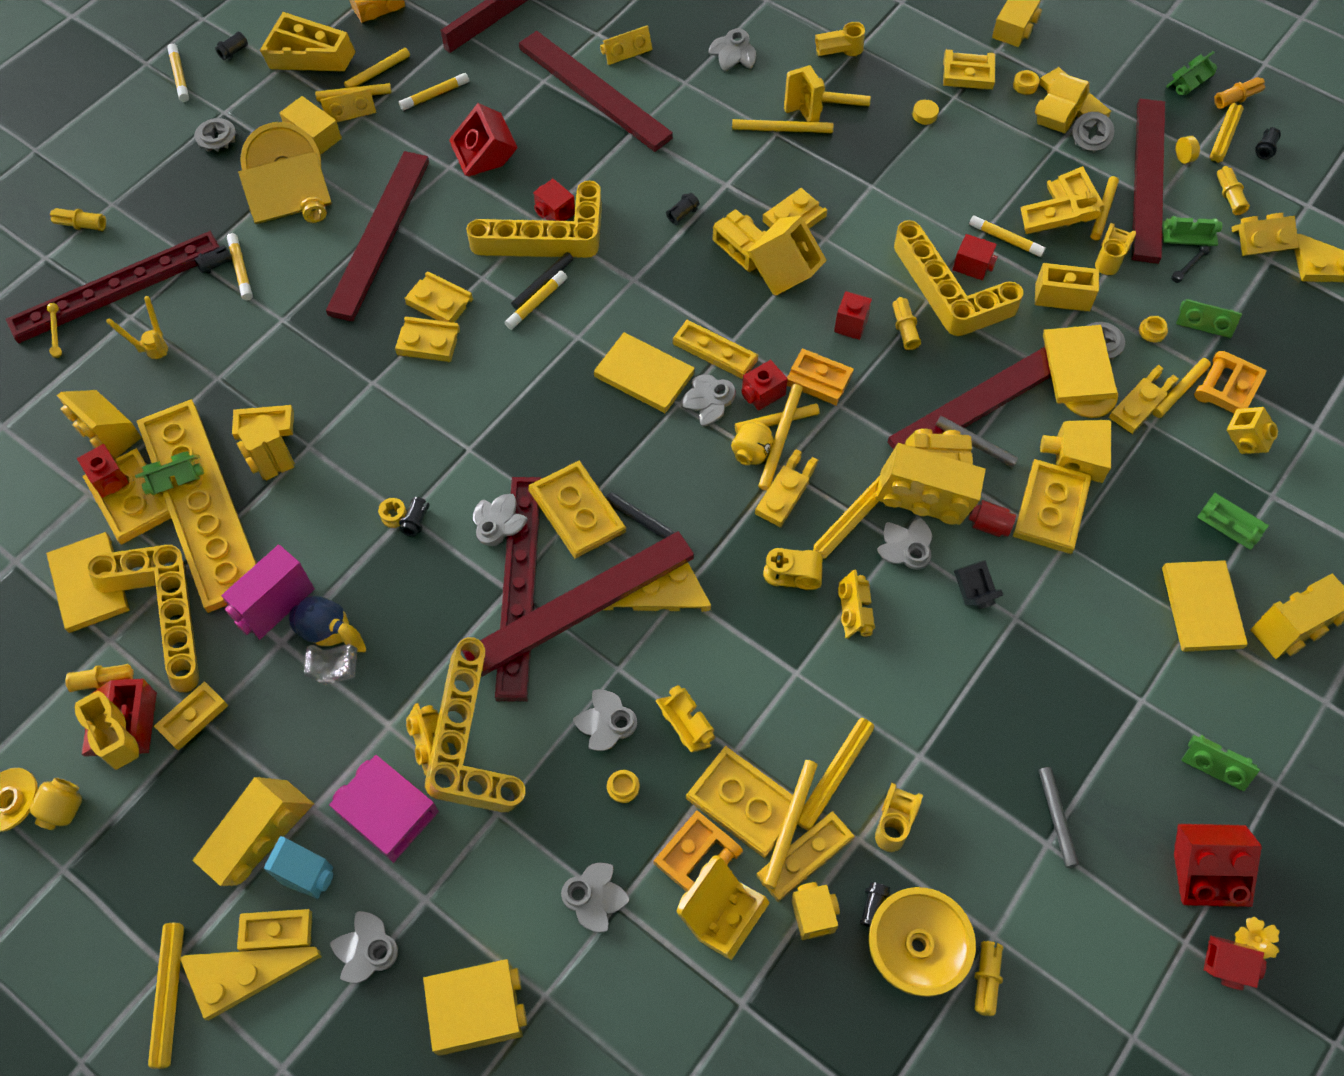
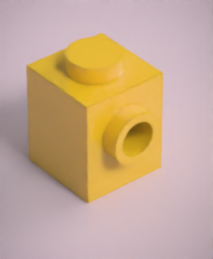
M817 882L806 883L797 887L798 891L793 892L791 901L801 940L835 933L838 928L836 915L840 914L835 893L830 894L827 885L818 886Z

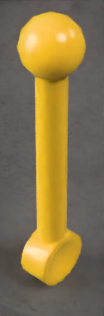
M49 303L47 311L50 312L52 347L49 352L52 357L59 358L62 355V350L58 347L56 319L59 307L55 303Z

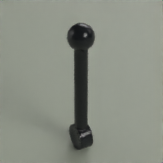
M1207 245L1201 246L1199 253L1185 267L1173 273L1172 281L1180 283L1184 278V274L1202 256L1210 253V247Z

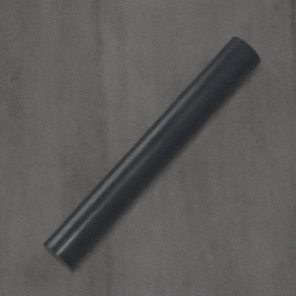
M566 252L511 302L513 308L518 310L552 277L565 269L574 260L573 256Z
M613 492L607 495L606 499L611 506L664 539L675 533Z

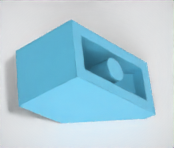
M282 836L279 837L263 868L281 885L316 899L319 898L322 891L328 889L333 878V866L325 858Z

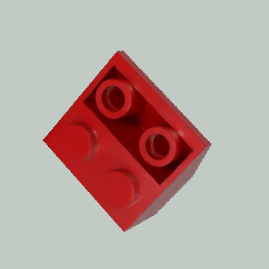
M144 678L110 680L96 691L102 692L123 713L126 721V730L136 740L139 754L149 753L157 692ZM85 729L82 755L84 757L98 756L89 745L88 730Z
M1178 824L1174 858L1183 905L1252 907L1262 846L1246 825Z

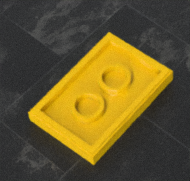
M316 151L238 171L255 224L301 213V202L308 197L321 198L325 206L332 204Z
M1101 325L1044 330L1043 339L1057 403L1116 399V385Z
M623 332L594 370L595 378L663 413L668 411L695 374L694 367Z
M137 448L115 459L129 481V484L122 487L118 492L102 498L86 474L83 475L87 486L121 545L171 519L163 493L160 492L156 495L150 493L146 495L142 489V483L146 482L145 479L135 477V475L142 473V467L147 465Z
M1034 459L1013 537L1072 554L1092 475Z
M580 460L529 485V492L574 559L626 533V526Z
M107 532L46 553L64 628L68 633L130 611L124 590L110 593L97 591L93 587L87 571V563L92 557L114 552L110 536ZM109 571L102 572L99 576L106 575Z
M1226 560L1164 564L1162 571L1182 652L1244 649L1248 643Z
M727 746L721 750L686 794V799L763 858L768 856L777 843L793 797L791 793Z

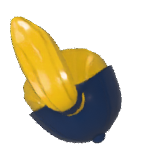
M310 596L291 609L289 614L290 626L304 640L320 646H332L344 642L350 650L356 652L366 651V646L360 633L353 626L349 625L347 614L343 611L342 606L332 600L321 596Z

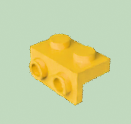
M811 65L787 73L784 110L786 113L800 110L807 122H819L820 112L823 110L822 96L825 92V85L822 78H818Z
M1283 213L1267 215L1265 220H1258V216L1242 218L1241 224L1232 226V232L1239 231L1242 256L1299 248L1295 216L1284 217Z

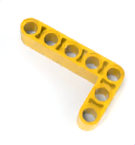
M590 180L578 185L574 221L473 220L466 228L470 249L476 255L562 257L568 252L577 258L592 257L599 250L602 215L601 189L598 183Z
M911 220L903 221L899 224L894 249L950 334L963 336L1016 315L1024 292L1019 284L1010 281L967 296L922 227L917 222Z
M161 545L104 553L92 557L87 563V571L93 587L99 592L110 593L156 586L165 669L170 685L178 692L192 691L199 683V672L186 570L181 551L173 545ZM174 562L173 565L163 566L166 563ZM136 567H143L140 570L132 571ZM109 571L108 574L99 576L102 572ZM172 588H177V589H178L176 592L167 593V591H168L169 589H172ZM175 615H181V616H182L181 618H179V619H177V620H170V618H171L172 616H175ZM176 643H186L183 647L173 648V645ZM179 671H190L185 676H176V673Z
M467 637L458 643L450 659L425 778V789L435 799L498 812H509L524 799L526 794L524 783L519 778L511 775L463 766L485 658L483 643L474 637ZM461 651L471 652L475 660H465L461 655ZM457 680L465 682L469 687V691L462 692L458 690L454 682ZM448 712H458L462 716L463 722H452L449 719ZM441 743H452L456 748V754H446L442 750ZM435 775H446L449 778L450 787L442 788L438 786L435 782ZM468 782H478L482 787V794H473L468 788ZM502 787H507L513 792L514 801H507L501 796Z

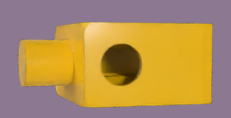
M1065 421L1057 437L1042 436L1040 452L1056 454L1057 466L1092 475V481L1103 483L1111 469V421Z

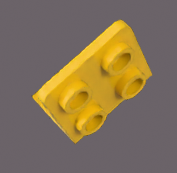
M715 855L702 867L699 877L689 891L682 896L677 907V914L701 943L732 960L770 902L766 896L740 883L725 861Z

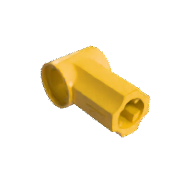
M849 22L844 26L843 30L815 35L818 56L840 52L848 56L860 55L864 50V25L859 22Z

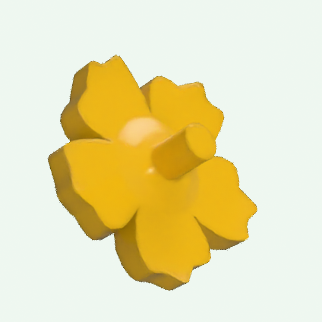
M1255 916L1246 920L1247 928L1240 927L1239 931L1235 933V941L1264 952L1263 958L1265 959L1269 957L1276 958L1280 950L1273 943L1279 941L1278 935L1280 930L1275 925L1264 928V921L1257 919Z

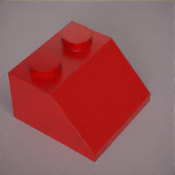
M477 103L449 139L464 175L468 177L502 167L518 148L502 113Z

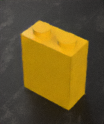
M508 959L423 977L432 1052L436 1055L441 1056L523 1037L521 1027L527 1026L524 1004L517 1003L516 990L521 989L520 974L518 968L512 969Z

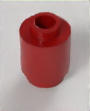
M981 500L980 504H977L970 512L968 520L972 521V528L997 537L1001 535L1008 537L1013 528L1016 514L1010 513L1008 508Z

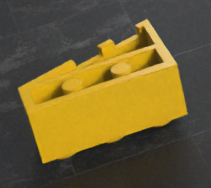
M282 12L260 48V52L268 67L276 70L345 71L356 53L347 32L286 12Z
M1333 573L1309 585L1304 592L1292 594L1289 597L1291 600L1282 604L1279 601L1273 604L1250 629L1275 659L1285 653L1290 657L1306 646L1304 641L1311 638L1313 641H1316L1330 631L1327 627L1332 623L1337 627L1344 623V585Z
M254 777L192 861L218 885H239L250 876L257 864L273 849L279 837H284L314 803L287 780Z

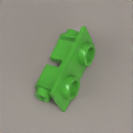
M1212 51L1205 57L1202 54L1198 55L1188 63L1190 68L1187 69L1184 65L1172 74L1174 80L1166 85V87L1168 88L1174 84L1179 95L1189 94L1201 83L1215 75L1217 66L1209 59L1215 52Z
M1172 216L1171 219L1167 218L1166 221H1162L1163 243L1218 246L1217 232H1221L1223 224L1217 218L1198 219L1194 223L1193 218Z
M1186 299L1180 305V314L1176 324L1232 338L1242 313Z
M189 451L172 456V462L161 466L159 461L143 466V472L135 475V477L145 479L146 482L142 483V489L146 495L150 493L156 495L157 493L174 488L170 479L171 476H175L178 485L200 479V475L204 474V470L200 463L195 464L194 462L195 459L200 458V455H190Z
M1217 493L1213 494L1197 517L1250 550L1258 543L1269 526Z
M1193 735L1188 743L1189 749L1181 759L1182 762L1242 791L1246 790L1260 771L1257 765L1252 763L1251 758L1241 756L1229 749L1225 753L1221 751V745L1206 739L1203 735L1199 737Z

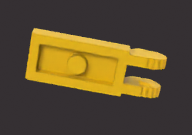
M1095 192L1080 195L1072 194L1022 206L1021 214L1025 233L1030 234L1099 218L1102 214L1100 207H1087L1098 202L1097 194Z
M1157 365L1148 377L1143 378L1111 412L1109 418L1133 434L1168 395V392L1174 387L1179 378L1172 375L1166 380L1163 387L1159 388L1153 383L1161 376L1164 368Z
M797 449L794 450L786 466L783 465L756 507L755 515L782 527L808 486L809 478L817 467L818 459L812 457L801 474L794 469L801 460L802 452Z

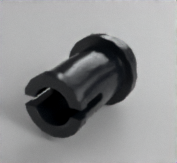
M238 31L224 42L219 41L215 50L222 60H231L235 53L248 46V41Z
M1270 127V131L1268 128L1264 131L1262 140L1255 148L1258 158L1267 160L1276 154V145L1281 137L1279 129Z
M693 193L683 194L681 200L666 211L669 221L674 223V225H678L691 212L695 213L700 205L698 198Z
M223 245L206 254L199 253L198 257L194 258L201 273H211V269L231 262L232 258L226 246Z
M420 497L412 498L405 517L399 521V529L403 534L415 537L417 533L422 531L421 523L430 507V504L426 503L425 499Z
M871 882L869 888L865 889V893L868 895L862 920H860L861 925L869 928L879 906L891 896L889 894L890 887Z

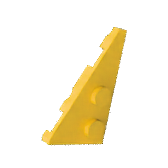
M1297 234L1299 248L1294 249L1301 281L1344 282V250L1305 235Z
M686 563L603 609L613 610L614 607H633V611H659L661 609L680 611V608H701V612H707L711 610V604L689 563Z
M317 947L184 955L180 957L203 1018L209 1021L322 956Z

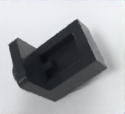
M986 560L954 570L965 605H977L978 609H983L996 604L995 599L1004 596L1002 589H995Z

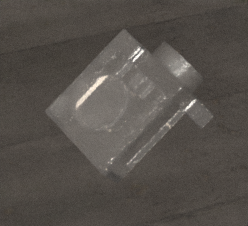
M350 644L328 650H322L314 645L308 646L306 649L305 676L324 685L355 678L357 648Z

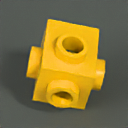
M1265 407L1237 409L1226 430L1241 454L1268 453L1278 435L1277 425L1272 421Z

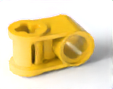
M1110 223L1101 244L1102 248L1095 262V267L1099 269L1100 273L1114 275L1119 271L1123 259L1127 255L1136 235V231L1127 232L1116 228L1115 224Z
M775 548L767 554L766 565L763 571L764 579L773 586L795 587L804 590L818 589L822 585L823 556L819 552L812 550L799 551Z
M891 782L881 810L883 812L875 832L876 843L881 849L887 852H895L902 848L910 833L912 823H914L923 794L918 793L914 795L897 788L896 784ZM884 828H895L899 832L900 837L893 838L888 836Z

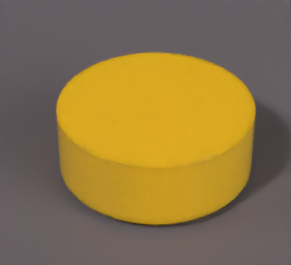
M1020 71L1015 75L1013 88L1023 95L1033 94L1038 89L1040 78L1033 71Z
M920 100L914 105L912 116L920 124H932L937 120L939 107L931 100Z
M1194 136L1182 137L1177 141L1175 151L1178 160L1183 164L1197 160L1200 154V145Z

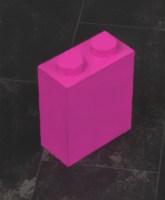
M278 544L221 596L228 605L224 610L235 620L234 624L245 635L251 632L260 640L288 615L294 606L298 605L312 593L315 588L300 562Z
M377 755L359 766L356 776L348 785L341 786L335 792L332 798L333 801L329 804L342 820L393 863L439 812L432 800Z

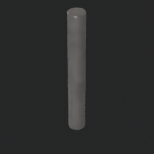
M940 416L935 425L944 431L958 430L961 432V435H970L973 447L1012 468L1018 460V457L943 416Z
M1045 767L1039 769L1065 867H1076L1079 865L1052 768Z

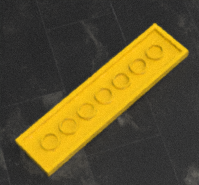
M191 399L136 421L151 463L160 461L161 466L172 462V456L189 451L190 455H200V458L194 460L195 464L200 463L204 470V474L200 475V479L178 485L175 476H171L170 479L174 488L162 493L203 607L207 613H210L227 605L221 595L257 563L196 405Z

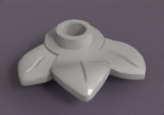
M740 28L732 29L726 36L715 39L708 51L710 55L719 57V64L724 72L734 67L738 62L746 68L752 69L756 61V50L749 44V35Z
M707 374L699 375L692 379L694 389L685 393L680 404L682 408L700 411L701 426H707L723 417L725 407L734 401L736 389L729 380H717L712 375ZM725 390L723 394H717L719 391Z
M513 494L501 495L494 499L492 504L486 500H481L476 505L473 512V521L477 525L476 537L482 544L496 546L504 540L505 536L517 534L526 524L527 517L515 514L517 502Z
M921 518L916 519L911 524L909 530L887 522L884 528L886 544L879 546L877 551L889 563H904L911 569H923L931 560V550L928 546L932 541V532ZM911 554H918L920 559L913 558Z
M601 689L592 691L594 708L584 711L573 718L576 727L582 733L591 736L589 749L594 751H605L612 748L619 739L631 736L637 728L635 713L631 709L622 706L618 695ZM619 720L627 722V725L623 728H618L615 724Z
M595 863L588 866L581 876L568 879L561 890L563 903L568 909L576 911L580 925L598 933L608 931L607 914L621 910L629 902L627 893L618 885L610 882L613 875V865L608 863ZM577 889H582L585 892V896L581 900H575L572 897L573 892Z
M361 911L356 912L355 932L342 935L330 942L336 957L346 963L341 972L340 979L349 983L366 981L375 971H383L390 968L398 957V946L390 936L386 935L383 921L371 913ZM382 947L386 948V956L382 959H376V951Z

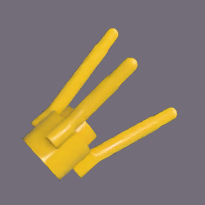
M145 296L144 299L153 330L144 332L141 336V341L136 340L112 319L106 320L107 324L134 345L139 353L146 352L147 356L151 359H160L167 355L168 346L162 337L163 333L159 327L149 296Z

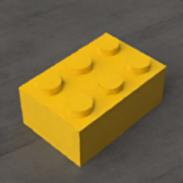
M898 443L881 469L875 500L883 502L889 507H900L910 510L919 516H931L941 519L946 524L960 525L980 501L986 469Z

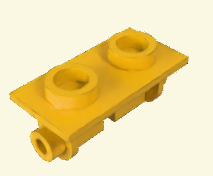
M648 25L603 40L600 50L603 55L606 54L608 65L653 50Z
M370 88L320 100L323 111L337 122L377 113Z
M853 570L839 582L838 595L841 598L842 605L841 622L844 626L845 638L847 639L857 631L860 632L861 636H871L875 629L872 608L862 607V604L869 605L872 603L870 583L866 580L865 576H857V570Z
M677 685L669 691L671 696L656 700L663 716L672 724L680 736L681 742L690 752L711 747L710 742L715 739L713 734L714 728L701 711L692 717L690 713L697 705L686 688H681L680 685Z
M415 703L406 719L408 734L413 736L416 744V761L418 765H422L424 775L426 776L434 740L433 735H435L439 714L432 705H427L420 709L419 704ZM441 743L442 750L446 754L451 755L448 743Z

